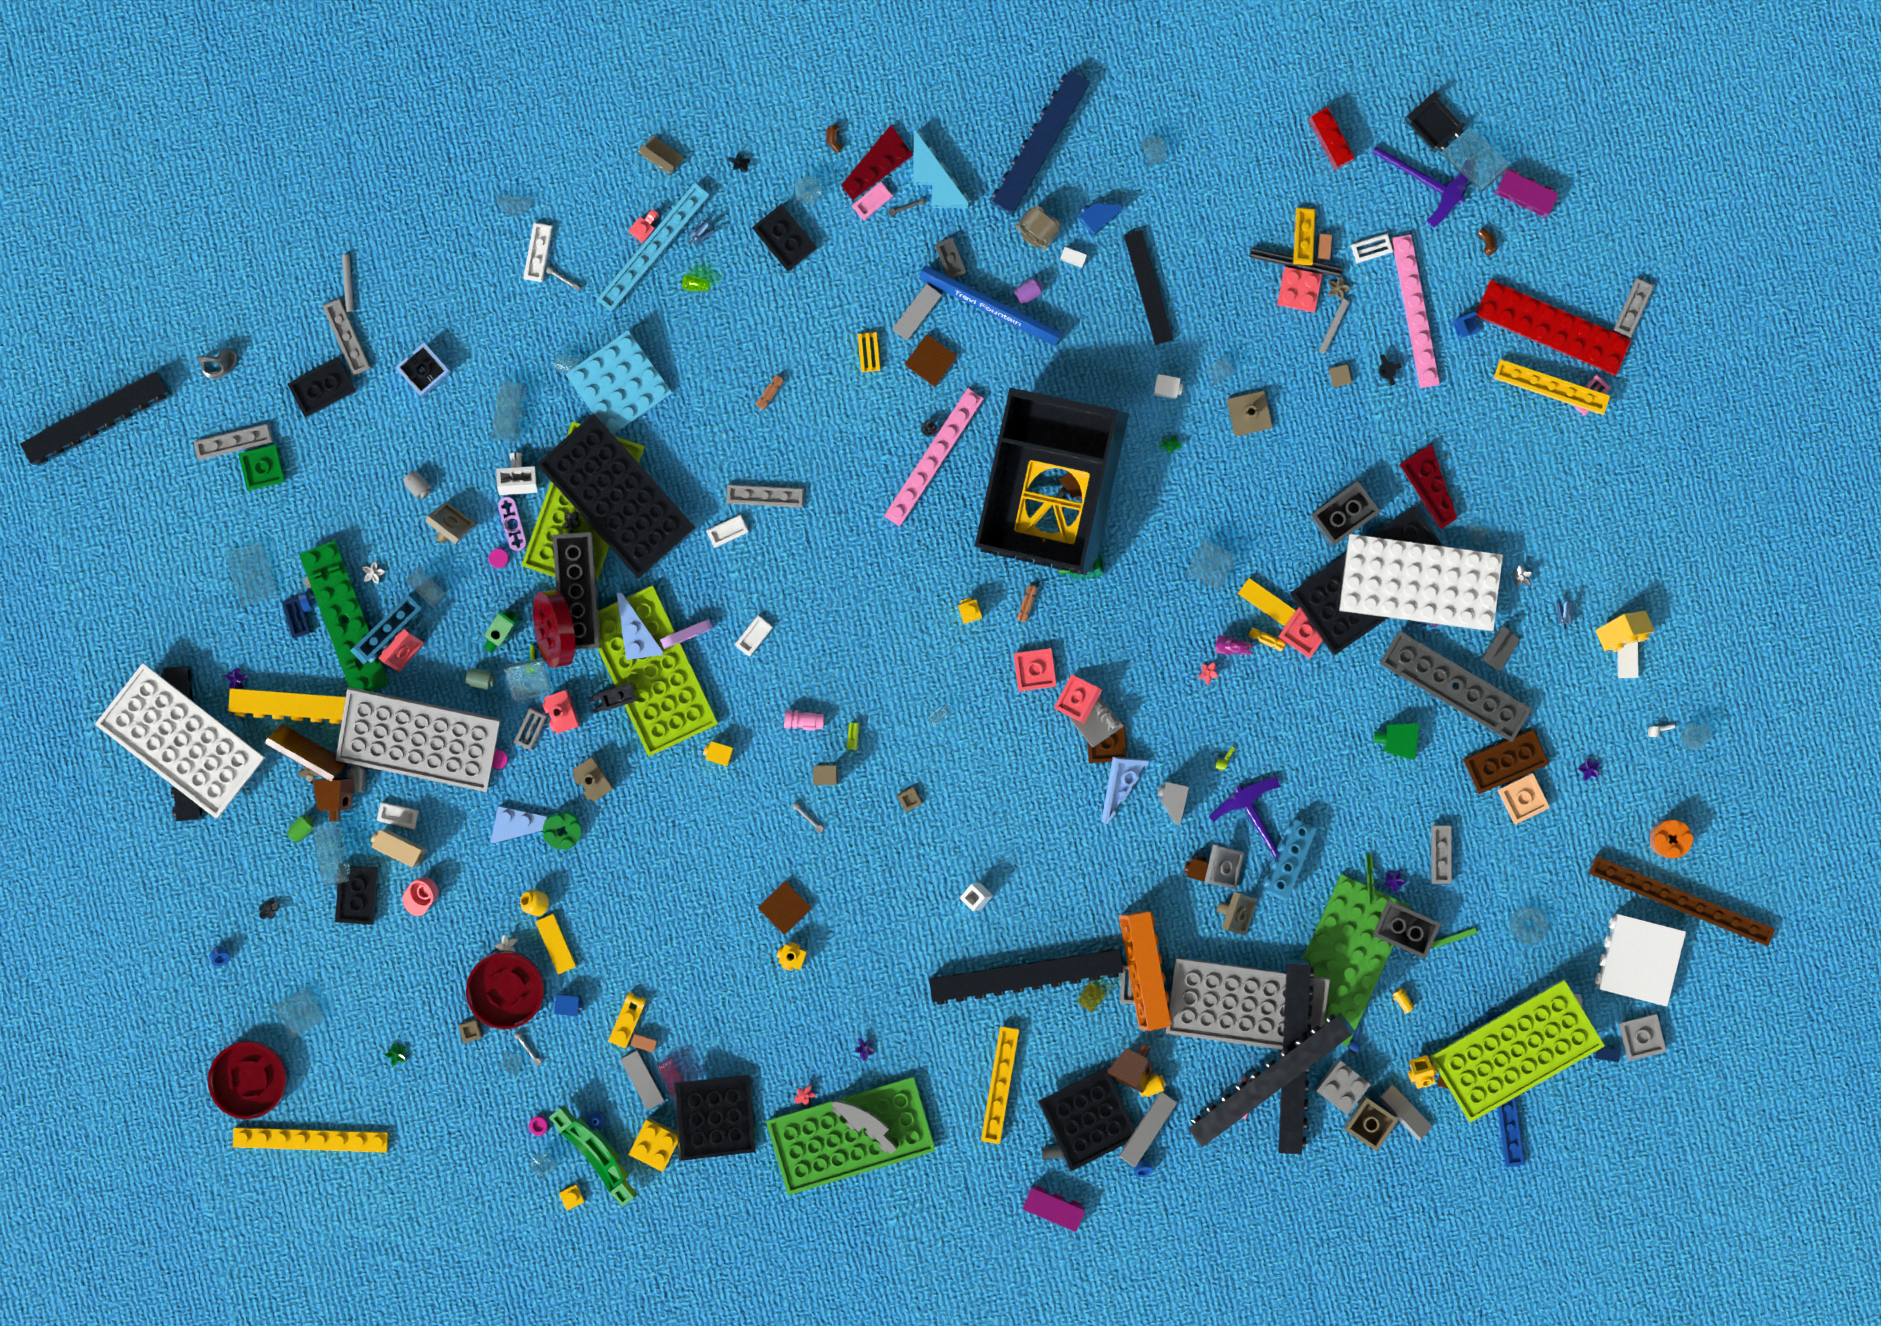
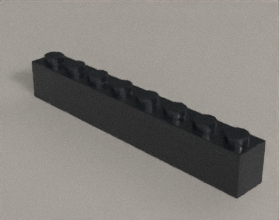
M154 372L25 440L20 445L30 464L42 466L49 462V458L65 454L66 449L82 445L83 440L99 436L100 431L116 427L117 422L121 420L124 422L133 418L132 414L138 411L140 413L150 409L151 404L155 402L158 404L167 400V396L171 393L161 374Z
M191 666L163 668L164 672H162L161 677L194 702ZM175 786L171 787V797L175 801L172 812L176 821L204 819L202 807Z

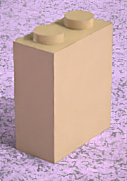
M387 829L379 830V832L376 831L371 839L373 843L372 848L412 868L419 867L427 851L426 848Z

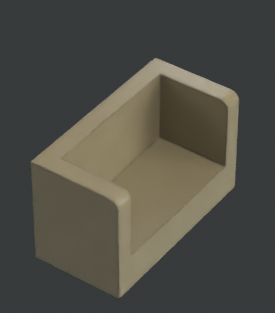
M813 766V785H838L837 766Z

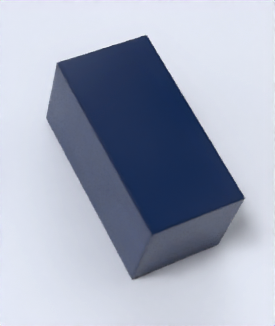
M1603 1047L1593 1053V1058L1619 1062L1621 1050Z

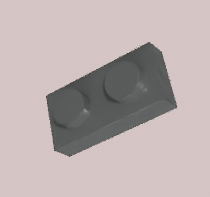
M953 238L935 244L946 276L955 279L965 275L966 270Z

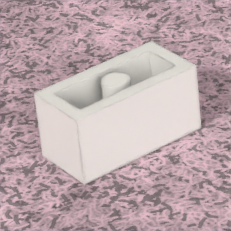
M1064 247L1060 260L1082 268L1087 255Z

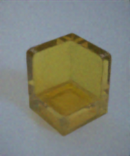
M1088 983L1076 1001L1093 1013L1106 994L1092 983Z

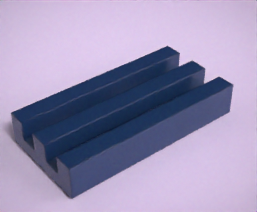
M299 597L283 601L282 605L292 638L295 639L311 634L312 630L306 612L302 609ZM295 602H298V606L306 628L305 631L303 630ZM288 604H291L299 633H296Z

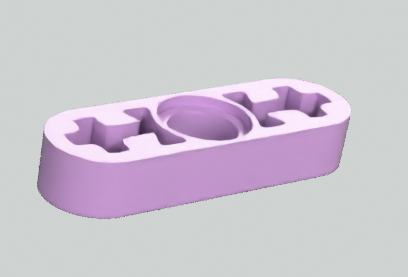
M504 497L499 501L498 508L509 546L514 551H523L527 546V539L516 502L510 497ZM505 501L512 503L510 512H515V516L510 515L505 518L504 515H508L507 510L502 508L505 505ZM510 519H516L518 522V526L514 530H510L507 526ZM521 531V534H517L518 539L523 540V543L520 544L521 547L518 548L516 545H513L516 539L514 535L510 537V533Z
M708 619L671 634L660 641L664 649L705 633L713 629V626Z

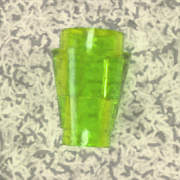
M691 273L683 274L681 289H685V292H708L710 280Z

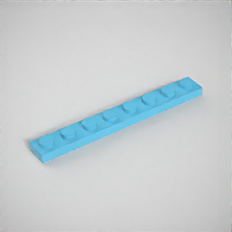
M694 183L601 293L597 301L610 312H613L710 195Z

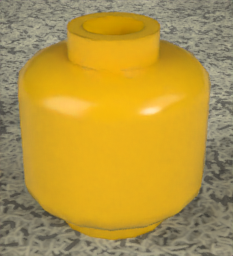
M530 889L521 896V908L525 913L541 916L549 908V898L544 892Z

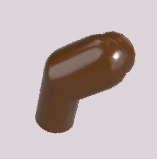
M833 124L826 129V143L838 154L843 149V146L837 141V134L840 132V128L838 125Z
M1482 227L1477 235L1485 241L1484 253L1491 256L1497 250L1496 238Z

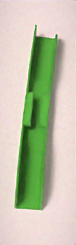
M1371 854L1365 855L1368 904L1374 905L1375 888Z
M1476 928L1433 941L1430 949L1477 933Z

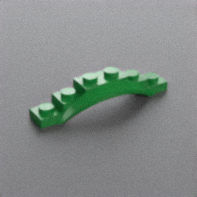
M565 1105L549 1117L559 1133L566 1137L589 1161L604 1182L610 1195L615 1197L622 1207L638 1195L626 1181L629 1175L618 1163L621 1157L597 1128L592 1131L581 1117L575 1119Z

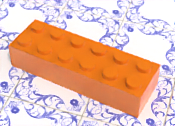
M1138 911L1119 915L1139 1029L1151 1031L1171 1027L1172 1014L1167 1006L1169 996L1167 991L1164 990L1165 975L1161 972L1160 964H1162V957L1157 951L1159 941L1157 934H1154V916L1151 915L1150 911Z

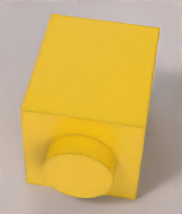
M711 741L710 744H706L703 755H706L705 760L729 766L734 748Z

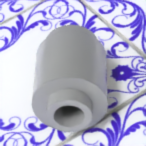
M411 471L403 479L405 486L417 499H424L431 493V485L420 473Z

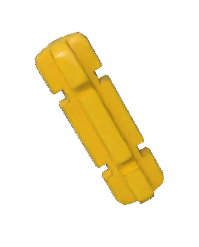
M1256 628L1250 630V638L1258 639L1259 642L1270 647L1274 646V649L1279 651L1284 649L1285 641L1277 640L1276 637L1265 632H1259L1260 630Z

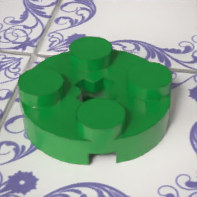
M559 811V813H552L544 821L543 838L553 848L569 850L579 841L581 825L573 813ZM564 826L567 832L560 834L557 828Z

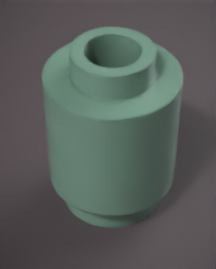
M478 668L468 669L466 684H470V687L489 690L490 687L494 686L495 676H493L492 671Z

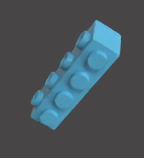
M407 595L350 651L363 664L367 661L371 663L379 656L376 652L380 648L385 649L392 643L390 639L399 632H402L403 629H406L404 625L408 621L412 623L419 617L417 612L421 607Z
M1298 820L1287 823L1284 829L1285 837L1279 842L1277 851H1279L1277 857L1273 858L1270 864L1271 872L1263 881V886H1265L1263 892L1283 901L1289 900L1316 833V828Z

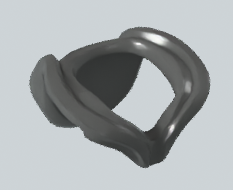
M229 347L223 348L217 357H197V362L201 363L203 374L210 379L222 378L233 369L237 361L236 352ZM206 362L218 363L221 366V370L218 372H207Z

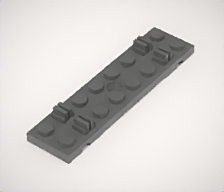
M1401 631L1397 632L1379 663L1510 742L1514 741L1532 710L1530 707L1515 700L1508 694ZM1455 682L1459 684V688L1457 690H1454L1452 688V685Z

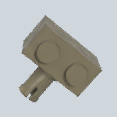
M594 757L589 758L572 770L574 772L572 777L578 785L582 784L585 789L583 793L589 801L592 799L593 802H596L614 790V787Z

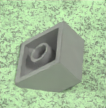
M1164 782L1163 785H1159L1157 796H1160V802L1173 823L1180 825L1189 787Z

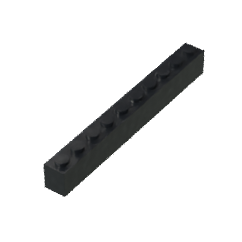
M1113 949L929 978L932 1002L942 1005L947 1004L948 1000L951 999L961 1002L966 1001L967 997L974 996L975 999L986 998V994L994 993V996L1005 995V991L1013 990V993L1024 992V988L1032 987V990L1043 989V985L1051 984V987L1062 986V982L1070 981V984L1081 983V979L1089 978V981L1100 980V976L1108 975V978L1119 977V973H1123L1120 950Z
M1286 961L1283 1050L1286 1048L1291 1050L1296 1046L1294 1043L1302 1036L1307 1038V1035H1311L1309 1032L1311 1024L1308 1023V1016H1312V1005H1309V997H1313V986H1310V978H1314V967H1310V961ZM1310 1067L1281 1088L1279 1153L1302 1154V1148H1306V1137H1303V1129L1307 1130V1118H1304V1111H1308V1099L1304 1098L1305 1092L1309 1091V1080H1305L1306 1073H1309Z
M1341 1012L1336 1016L1334 1013L1324 1020L1326 1023L1321 1027L1317 1025L1309 1031L1311 1035L1307 1038H1304V1036L1299 1038L1294 1043L1296 1046L1291 1050L1289 1048L1283 1050L1279 1054L1281 1056L1276 1061L1274 1059L1270 1060L1264 1065L1265 1069L1263 1071L1257 1070L1249 1077L1251 1080L1246 1084L1244 1081L1234 1088L1236 1090L1231 1095L1229 1092L1220 1098L1221 1102L1215 1106L1214 1103L1205 1110L1206 1114L1202 1117L1197 1115L1190 1121L1191 1126L1188 1130L1201 1147H1204L1352 1036L1355 1030Z

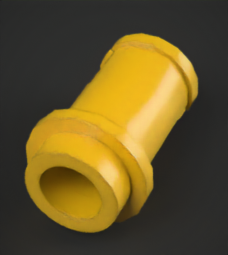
M1399 988L1392 993L1393 999L1397 1000L1404 1013H1408L1415 1006L1406 995L1407 991Z

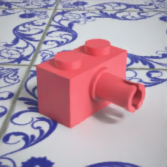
M568 690L544 697L545 702L542 704L546 714H550L551 720L549 725L552 732L556 731V734H561L580 727Z

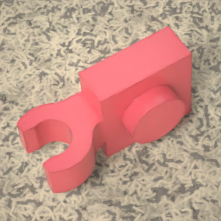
M652 209L645 220L639 217L628 232L644 243L654 232L655 228L651 225L660 215Z

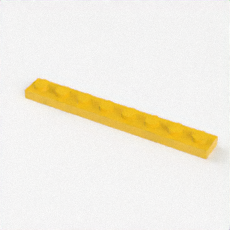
M234 1127L233 1147L388 1152L389 1132Z

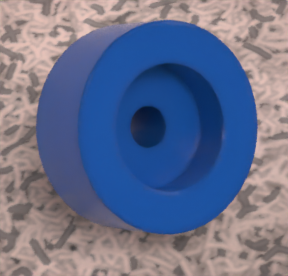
M307 592L298 594L303 611L312 610V604L317 602L315 596H308Z
M215 946L210 952L209 958L212 965L222 966L230 960V955L226 948Z
M593 1111L587 1116L586 1123L591 1130L596 1128L601 1130L606 1124V1116L601 1111Z
M1142 1157L1136 1167H1133L1134 1175L1136 1177L1150 1175L1153 1172L1151 1162L1144 1161Z

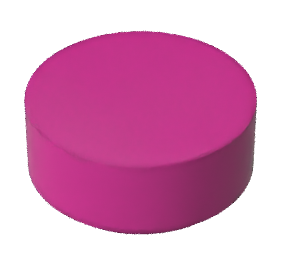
M494 549L491 551L489 562L493 567L503 568L507 565L509 557L504 550Z
M495 750L492 768L502 769L508 763V756L502 750Z
M535 1116L529 1123L530 1132L536 1136L543 1135L549 1128L548 1120L543 1116Z

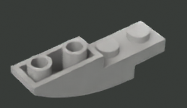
M840 1100L832 1102L834 1106L832 1110L839 1117L842 1115L847 1120L845 1123L852 1131L856 1129L859 1132L865 1127V1133L871 1139L875 1137L880 1142L878 1146L885 1153L889 1152L892 1154L897 1149V1146L885 1135L889 1127L874 1114L852 1103Z

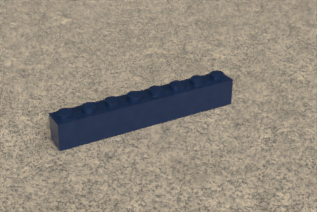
M1071 70L1067 75L1063 74L1059 81L1060 88L1058 91L1054 90L1049 98L1051 101L1048 108L1044 106L1039 115L1041 120L1038 124L1034 123L1029 132L1032 134L1029 140H1024L1020 147L1022 150L1019 157L1015 156L1010 164L1012 166L1009 173L1005 172L1001 179L1003 183L1001 188H996L991 196L993 199L992 205L1010 216L1015 212L1089 86L1088 80Z

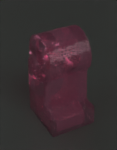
M670 1057L658 1063L657 1066L672 1097L674 1096L673 1083L685 1080L674 1060Z

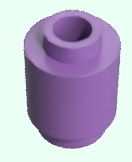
M1031 278L1017 286V289L1013 292L1019 303L1022 304L1024 302L1028 303L1042 295L1041 290L1043 287L1038 279L1034 280Z

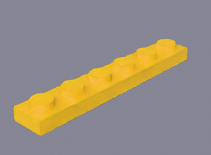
M1501 359L1493 379L1604 415L1610 399L1609 395Z
M1000 1026L981 1135V1141L1000 1144L1019 1029Z

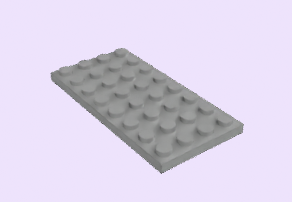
M348 687L336 761L487 792L501 719Z
M1176 957L1169 1004L1172 1022H1170L1171 1027H1166V1034L1283 1050L1286 972ZM1318 976L1310 978V986H1313V997H1309V1005H1312V1016H1308V1023L1311 1024V1029L1317 1025L1320 1027L1324 1025L1330 978Z

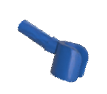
M1357 1025L1354 1035L1347 1046L1353 1053H1357L1361 1047V1044L1356 1042L1360 1025Z

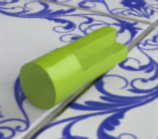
M849 723L847 750L858 749L859 723Z

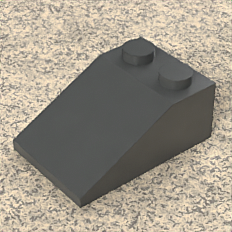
M1388 900L1372 936L1426 959L1441 923Z

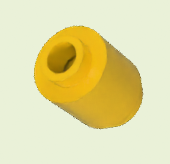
M1157 1073L1150 1075L1143 1094L1140 1093L1141 1097H1149L1164 1091L1163 1087L1166 1084L1163 1076H1158Z

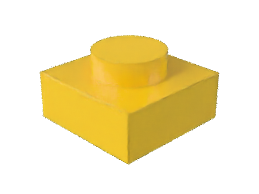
M577 1184L559 1192L566 1210L585 1202Z

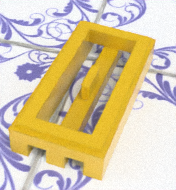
M877 332L858 334L861 372L880 371ZM869 337H873L876 367H872ZM862 338H866L868 368L864 366Z

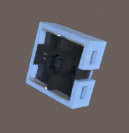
M424 342L412 352L414 355L411 358L406 357L395 367L422 398L451 373Z

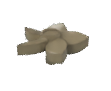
M1342 277L1338 279L1337 284L1334 281H1328L1329 286L1333 288L1329 291L1328 296L1336 294L1342 300L1343 292L1350 290V287L1343 285Z
M305 766L298 773V776L306 777L308 782L312 781L313 775L320 776Z

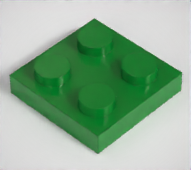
M277 445L238 453L247 491L286 483Z

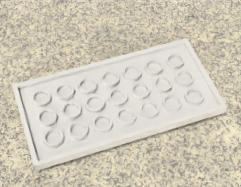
M1350 534L1348 537L1339 611L1493 631L1503 555Z
M144 663L141 664L95 723L97 727L216 819L221 816L265 759L258 751Z

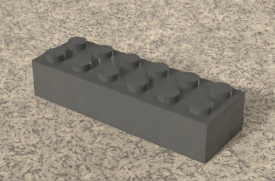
M592 532L553 535L556 590L564 597L571 614L575 635V650L602 649L594 534Z

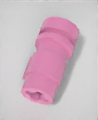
M785 709L784 728L790 729L793 727V729H797V727H800L803 730L823 729L824 714L798 712V710L792 712V710Z

